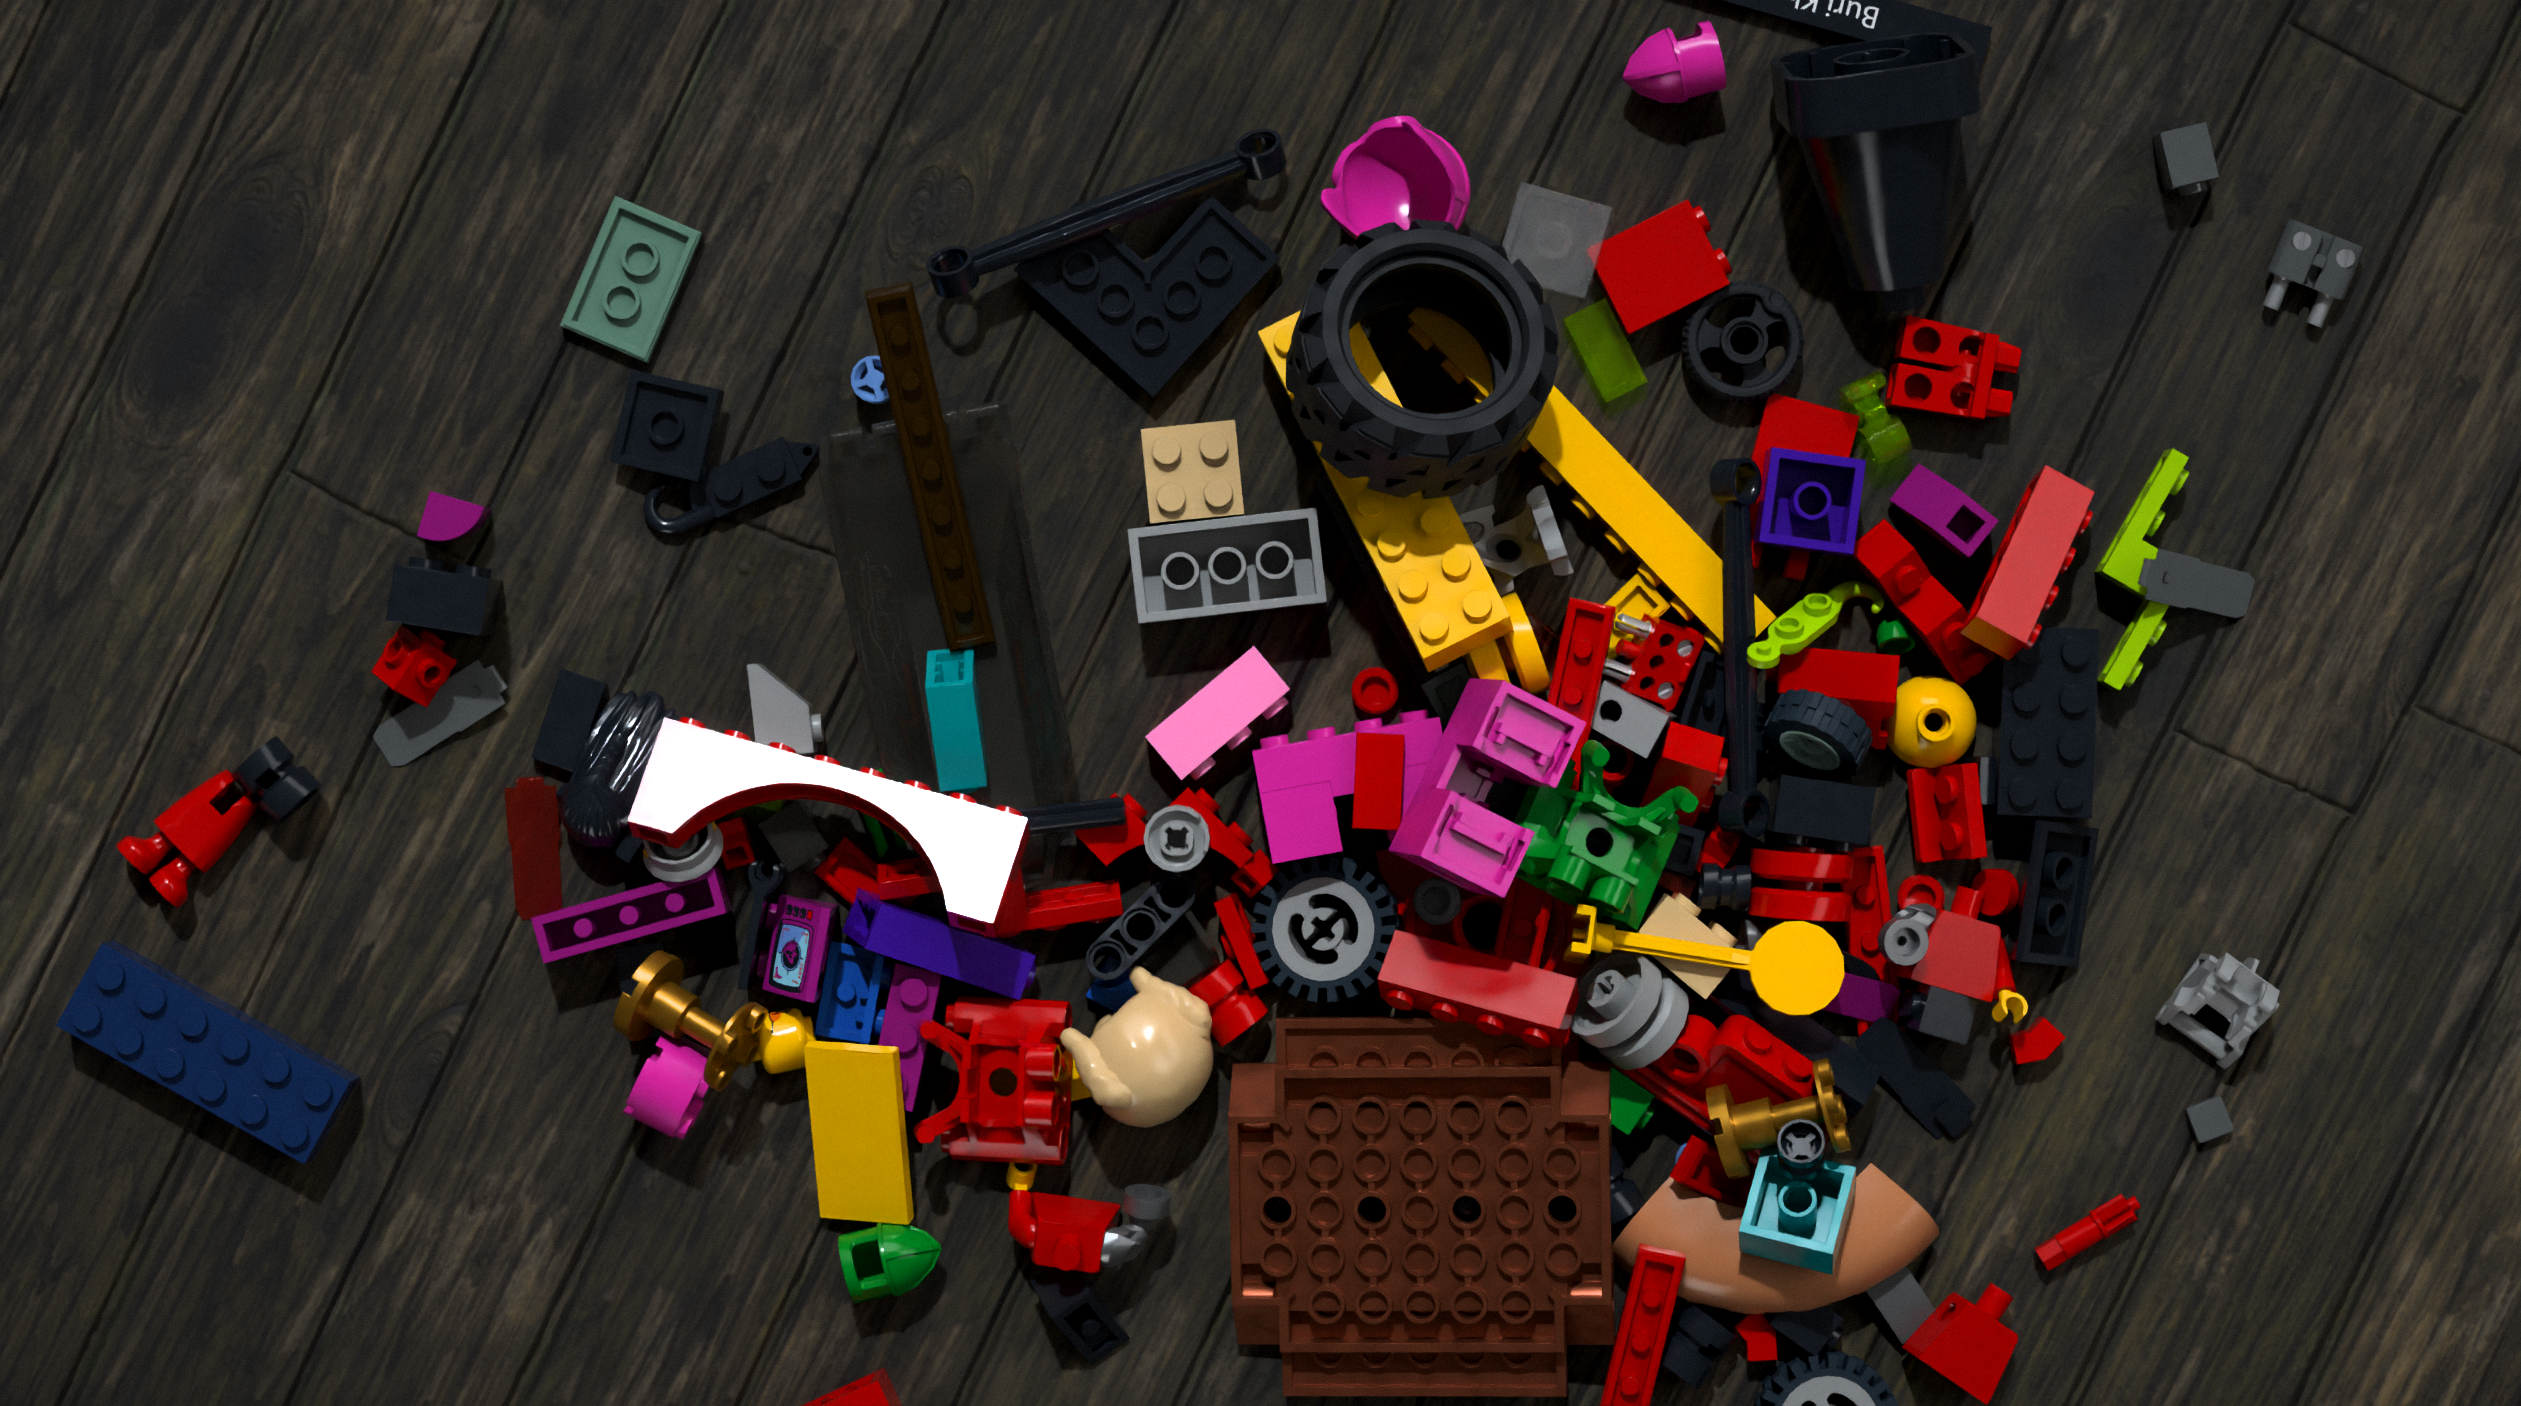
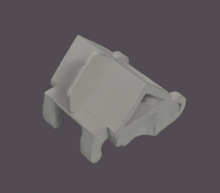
M2227 952L2219 960L2211 954L2201 953L2176 987L2172 996L2159 1010L2155 1020L2162 1025L2167 1023L2172 1025L2216 1057V1064L2226 1069L2243 1054L2250 1036L2278 1009L2279 1003H2277L2280 991L2255 973L2260 962L2255 958L2248 957L2241 963ZM2205 1004H2208L2226 1017L2227 1021L2231 1023L2225 1036L2228 1039V1043L2191 1017L2190 1014L2195 1015Z

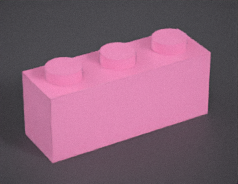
M1253 646L1145 737L1181 780L1188 774L1194 780H1197L1216 764L1211 755L1220 747L1226 744L1230 750H1233L1253 733L1247 726L1260 714L1268 720L1289 702L1283 695L1290 688L1255 646Z

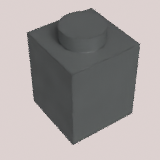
M2206 122L2161 132L2152 137L2164 192L2178 189L2180 197L2208 191L2206 182L2219 177Z

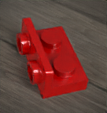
M1977 763L1950 764L1936 768L1925 767L1907 770L1916 861L1918 863H1926L1940 860L1988 857Z

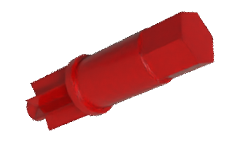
M2119 1194L2098 1208L2090 1210L2087 1216L2055 1234L2052 1238L2035 1247L2034 1250L2045 1268L2050 1271L2102 1239H2109L2114 1233L2138 1220L2134 1212L2140 1209L2141 1205L2135 1196L2126 1200L2122 1194Z

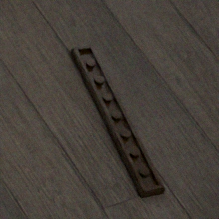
M910 281L865 291L867 307L949 650L952 652L996 642L995 631L913 283Z

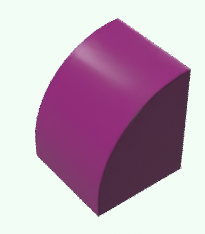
M430 491L417 536L440 542H453L464 539L475 533L484 524L491 508Z

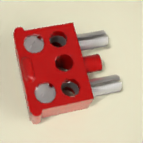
M1623 613L1619 614L1617 618L1622 622L1615 620V627L1618 630L1634 635L1631 642L1625 639L1618 641L1615 652L1618 655L1624 656V659L1620 663L1607 658L1603 674L1615 678L1614 682L1625 691L1654 701L1668 712L1672 711L1705 642L1704 635L1689 624L1681 627L1644 613L1641 620Z

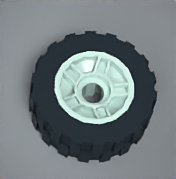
M1791 689L1787 690L1785 694L1782 692L1778 696L1762 728V738L1765 739L1766 746L1774 752V755L1779 760H1783L1788 766L1803 772L1807 776H1814L1824 781L1833 780L1834 782H1841L1845 779L1848 781L1854 775L1856 776L1873 740L1870 727H1867L1866 721L1859 717L1852 708L1845 706L1833 697L1830 698L1823 693L1811 692L1807 689L1795 691Z

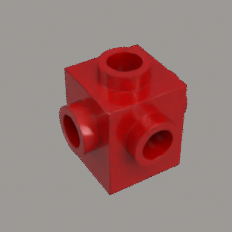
M401 624L394 637L387 642L381 657L371 672L394 691L427 708L439 688L447 681L452 668L458 660L443 649L447 641L425 627H422L420 632L417 633Z

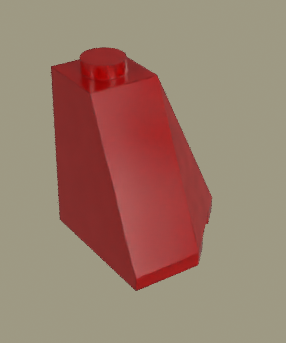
M1804 647L1796 654H1781L1780 662L1776 666L1765 669V681L1773 682L1772 692L1778 696L1782 692L1785 694L1787 690L1791 689L1794 691L1807 689L1811 692L1823 693L1830 698L1833 697L1845 706L1852 708L1859 717L1866 721L1867 727H1870L1872 731L1871 737H1873L1870 748L1885 750L1888 730H1882V721L1888 722L1890 716L1893 717L1898 684L1899 655Z

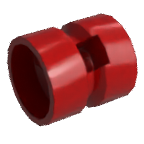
M1229 958L1218 964L1187 988L1192 995L1199 997L1207 1003L1212 1017L1211 1036L1220 1047L1235 1039L1269 1011L1253 989H1243L1242 985L1245 978Z

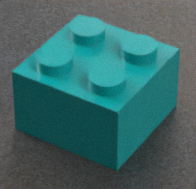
M1771 1146L1762 1148L1739 1228V1251L1833 1275L1856 1190V1167L1825 1160L1824 1168L1818 1176L1807 1181H1796L1785 1176L1780 1170L1777 1160V1148Z

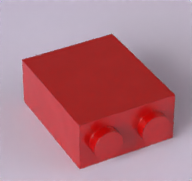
M1688 199L1586 249L1583 253L1625 337L1730 284L1727 275L1732 273L1729 261L1721 248L1713 250L1705 234L1711 231L1709 221L1699 205L1692 208Z

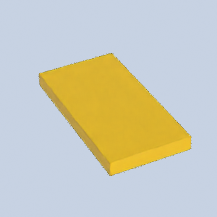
M809 1040L803 1048L820 1218L909 1225L914 1218L899 1047Z

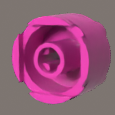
M663 1032L655 1044L659 1047L657 1053L648 1058L627 1099V1106L623 1113L672 1138L678 1137L683 1140L690 1127H693L705 1104V1101L701 1099L705 1097L710 1086L705 1083L703 1076L711 1051L684 1037L675 1039Z

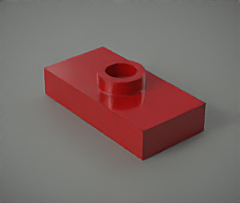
M1234 892L1220 898L1213 904L1226 932L1221 935V940L1231 961L1238 960L1250 990L1267 984L1274 977L1269 971L1265 972L1260 964L1263 962L1259 953L1255 952L1253 943H1256V935L1251 933V923L1238 893Z

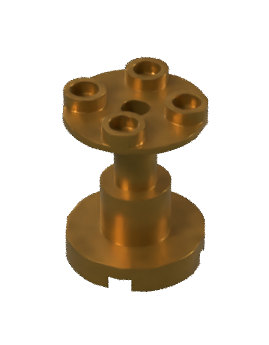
M658 950L651 954L632 976V979L639 982L632 996L625 992L622 993L615 1010L613 1027L631 1041L644 1039L656 1027L675 1039H680L687 1034L708 1046L712 1050L705 1065L704 1081L711 1088L721 1092L730 1082L738 1066L741 1064L747 1067L756 1057L760 1042L754 1039L767 1017L768 1010L756 1002H749L742 1006L725 1024L701 1010V998L680 986L684 973V964L681 959L663 950Z
M1828 1058L1813 1061L1817 1095L1777 1105H1772L1769 1097L1735 1105L1727 1084L1706 1089L1710 1120H1714L1717 1133L1714 1138L1728 1178L1731 1177L1732 1180L1749 1176L1750 1163L1748 1151L1776 1145L1779 1131L1791 1120L1806 1119L1816 1124L1825 1122L1836 1153L1851 1150L1850 1139L1845 1126L1847 1122L1846 1111L1841 1095H1835L1833 1089L1835 1079Z

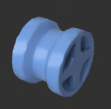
M867 356L858 361L851 374V386L855 394L871 404H884L890 400L886 382L884 381L880 357Z

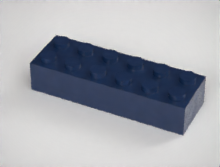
M116 940L104 942L100 945L56 1024L57 1027L303 1164L315 1159L360 1078L358 1075Z

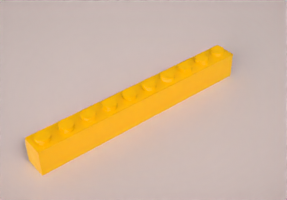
M1417 307L1408 315L1407 320L1413 325L1407 330L1408 333L1424 350L1427 351L1433 346L1445 358L1440 366L1458 385L1466 380L1478 393L1473 398L1476 404L1492 393L1493 382L1489 362L1481 346L1468 330L1450 317L1430 309ZM1553 385L1521 451L1525 453L1531 448L1543 460L1538 466L1541 472L1555 486L1558 487L1564 482L1574 492L1575 496L1570 500L1572 504L1589 521L1595 515L1608 528L1603 535L1610 544L1622 555L1629 550L1641 562L1636 567V570L1654 588L1662 584L1674 596L1668 602L1671 607L1686 622H1689L1694 617L1706 630L1703 634L1705 642L1714 652L1721 656L1724 654L1723 561ZM1754 594L1757 637L1777 617Z

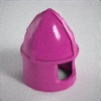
M1707 20L1697 23L1692 35L1678 39L1675 38L1670 28H1665L1646 38L1630 56L1622 75L1623 81L1638 94L1662 103L1687 102L1688 98L1724 90L1726 88L1725 66L1719 41L1711 22Z

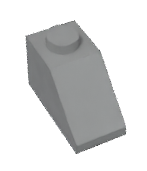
M748 664L747 671L755 743L769 746L771 742L782 743L793 748L796 754L818 752L817 742H824L822 715L813 714V705L762 664Z

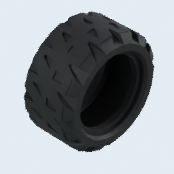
M1415 219L1412 220L1408 230H1403L1395 222L1387 223L1359 234L1354 246L1347 244L1340 246L1321 266L1315 282L1308 289L1286 356V387L1288 391L1294 394L1291 409L1304 436L1308 440L1322 443L1320 456L1350 479L1365 476L1370 478L1367 488L1403 498L1421 490L1422 499L1457 495L1472 483L1475 487H1478L1503 471L1514 455L1521 451L1554 385L1559 364V357L1556 355L1559 333L1551 304H1544L1543 289L1540 283L1520 259L1511 264L1505 248L1497 241L1473 229H1469L1466 236L1460 235L1452 223L1445 221ZM1413 306L1442 313L1468 330L1481 346L1490 365L1493 391L1476 405L1453 413L1428 414L1401 407L1383 397L1364 378L1352 355L1349 330L1370 314L1392 307Z

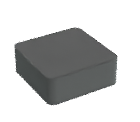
M2218 1095L2189 1105L2184 1109L2195 1139L2200 1143L2232 1132L2234 1129L2223 1099Z

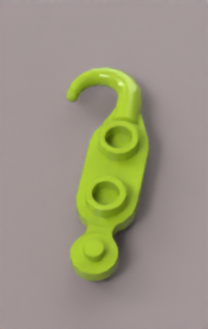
M1861 581L1843 582L1833 587L1827 593L1808 594L1768 627L1767 640L1755 642L1747 648V661L1751 666L1759 669L1773 668L1780 662L1781 654L1792 655L1799 653L1804 647L1808 646L1833 626L1838 620L1843 603L1850 598L1866 597L1873 601L1871 612L1877 614L1884 607L1885 597L1877 587Z

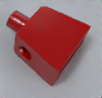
M1991 1282L1975 1305L1957 1293H1951L1908 1338L1902 1348L1987 1405L2018 1342V1335L1999 1322L2014 1298Z

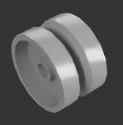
M1612 950L1611 953H1605L1596 958L1581 973L1577 980L1579 1001L1570 1027L1585 1042L1595 1046L1600 1054L1616 1067L1632 1070L1643 1068L1657 1060L1674 1044L1685 1025L1689 1011L1688 994L1676 980L1666 972L1660 971L1656 964L1644 954Z

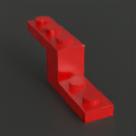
M922 857L877 864V884L880 900L892 899L896 902H906L917 898L920 894L933 892L942 894L932 871ZM1020 864L997 937L1010 938L1018 935L1021 931L1038 928L1046 931H1055L1066 927L1070 923L1083 921L1100 924L1112 920L1115 916H1121L1123 914V904L1119 879L1026 893Z

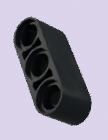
M1174 872L1159 878L1090 946L1086 954L1088 975L1094 984L1100 988L1111 989L1124 983L1129 978V972L1133 967L1141 966L1191 917L1195 911L1196 894L1194 885L1188 877ZM1176 888L1184 891L1188 896L1185 904L1177 908L1166 906L1161 899L1169 889ZM1138 921L1148 922L1154 927V933L1147 940H1135L1128 934L1131 925ZM1103 954H1114L1120 959L1121 963L1115 972L1104 974L1095 968V962L1098 957Z

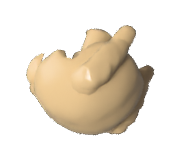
M1137 965L1130 970L1128 975L1135 988L1136 995L1128 999L1116 1013H1110L1101 1018L1094 1027L1090 1038L1074 1028H1067L1060 1034V1040L1063 1047L1072 1055L1081 1080L1089 1090L1094 1102L1101 1105L1102 1109L1113 1119L1125 1125L1146 1128L1165 1123L1177 1117L1198 1099L1213 1068L1214 1054L1210 1038L1212 1017L1205 1001L1192 995L1184 987L1152 976L1146 969Z

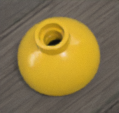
M1936 675L1914 677L1898 686L1893 717L1890 716L1888 722L1882 721L1883 730H1888L1887 744L1893 753L1905 763L1918 768H1936L1950 765L1957 761L1972 744L1977 727L1975 707L1966 691L1952 680ZM1931 713L1938 714L1942 719L1941 728L1935 732H1931L1925 727V718Z

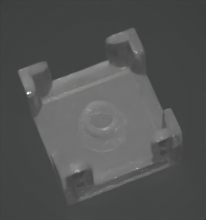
M1521 182L1502 246L1505 248L1509 262L1513 264L1517 259H1520L1542 288L1564 294L1567 299L1588 304L1595 282L1593 275L1605 236H1609L1615 213L1613 208Z

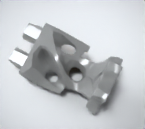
M1544 485L1533 488L1527 494L1525 510L1519 516L1502 524L1493 525L1492 515L1495 513L1493 504L1458 515L1464 527L1473 523L1482 526V533L1471 541L1487 572H1491L1494 576L1493 584L1500 596L1513 591V578L1531 567L1550 563L1554 575L1565 576L1574 573ZM1512 540L1520 548L1519 555L1514 559H1504L1498 556L1496 547L1500 541Z

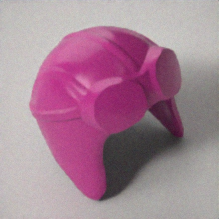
M1393 116L1375 122L1367 129V133L1342 151L1331 176L1335 189H1324L1320 198L1321 206L1325 212L1348 235L1357 240L1362 232L1395 222L1403 230H1408L1412 220L1415 219L1452 223L1458 232L1468 211L1471 188L1466 165L1460 154L1449 142L1431 130L1425 129L1414 117Z

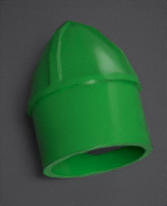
M881 1222L877 1223L875 1227L842 1234L838 1237L844 1278L849 1294L855 1304L890 1295L898 1297L916 1288L934 1269L942 1250L941 1244L930 1234L911 1225Z

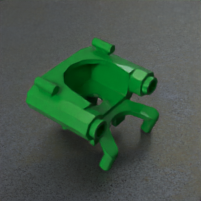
M1587 740L1581 749L1580 792L1570 789L1577 774L1573 770L1576 763L1572 759H1569L1556 788L1529 785L1513 823L1523 828H1528L1534 831L1535 834L1515 876L1574 907L1577 904L1596 906L1598 919L1604 920L1625 931L1637 933L1681 830V826L1678 825L1680 817L1674 812L1681 808L1686 813H1692L1699 802L1690 790L1677 786L1669 789L1645 807L1636 808L1620 804L1610 796L1603 785V766L1607 764L1610 758L1609 751L1598 741ZM1594 828L1605 830L1610 837V849L1602 857L1592 855L1586 847V837Z

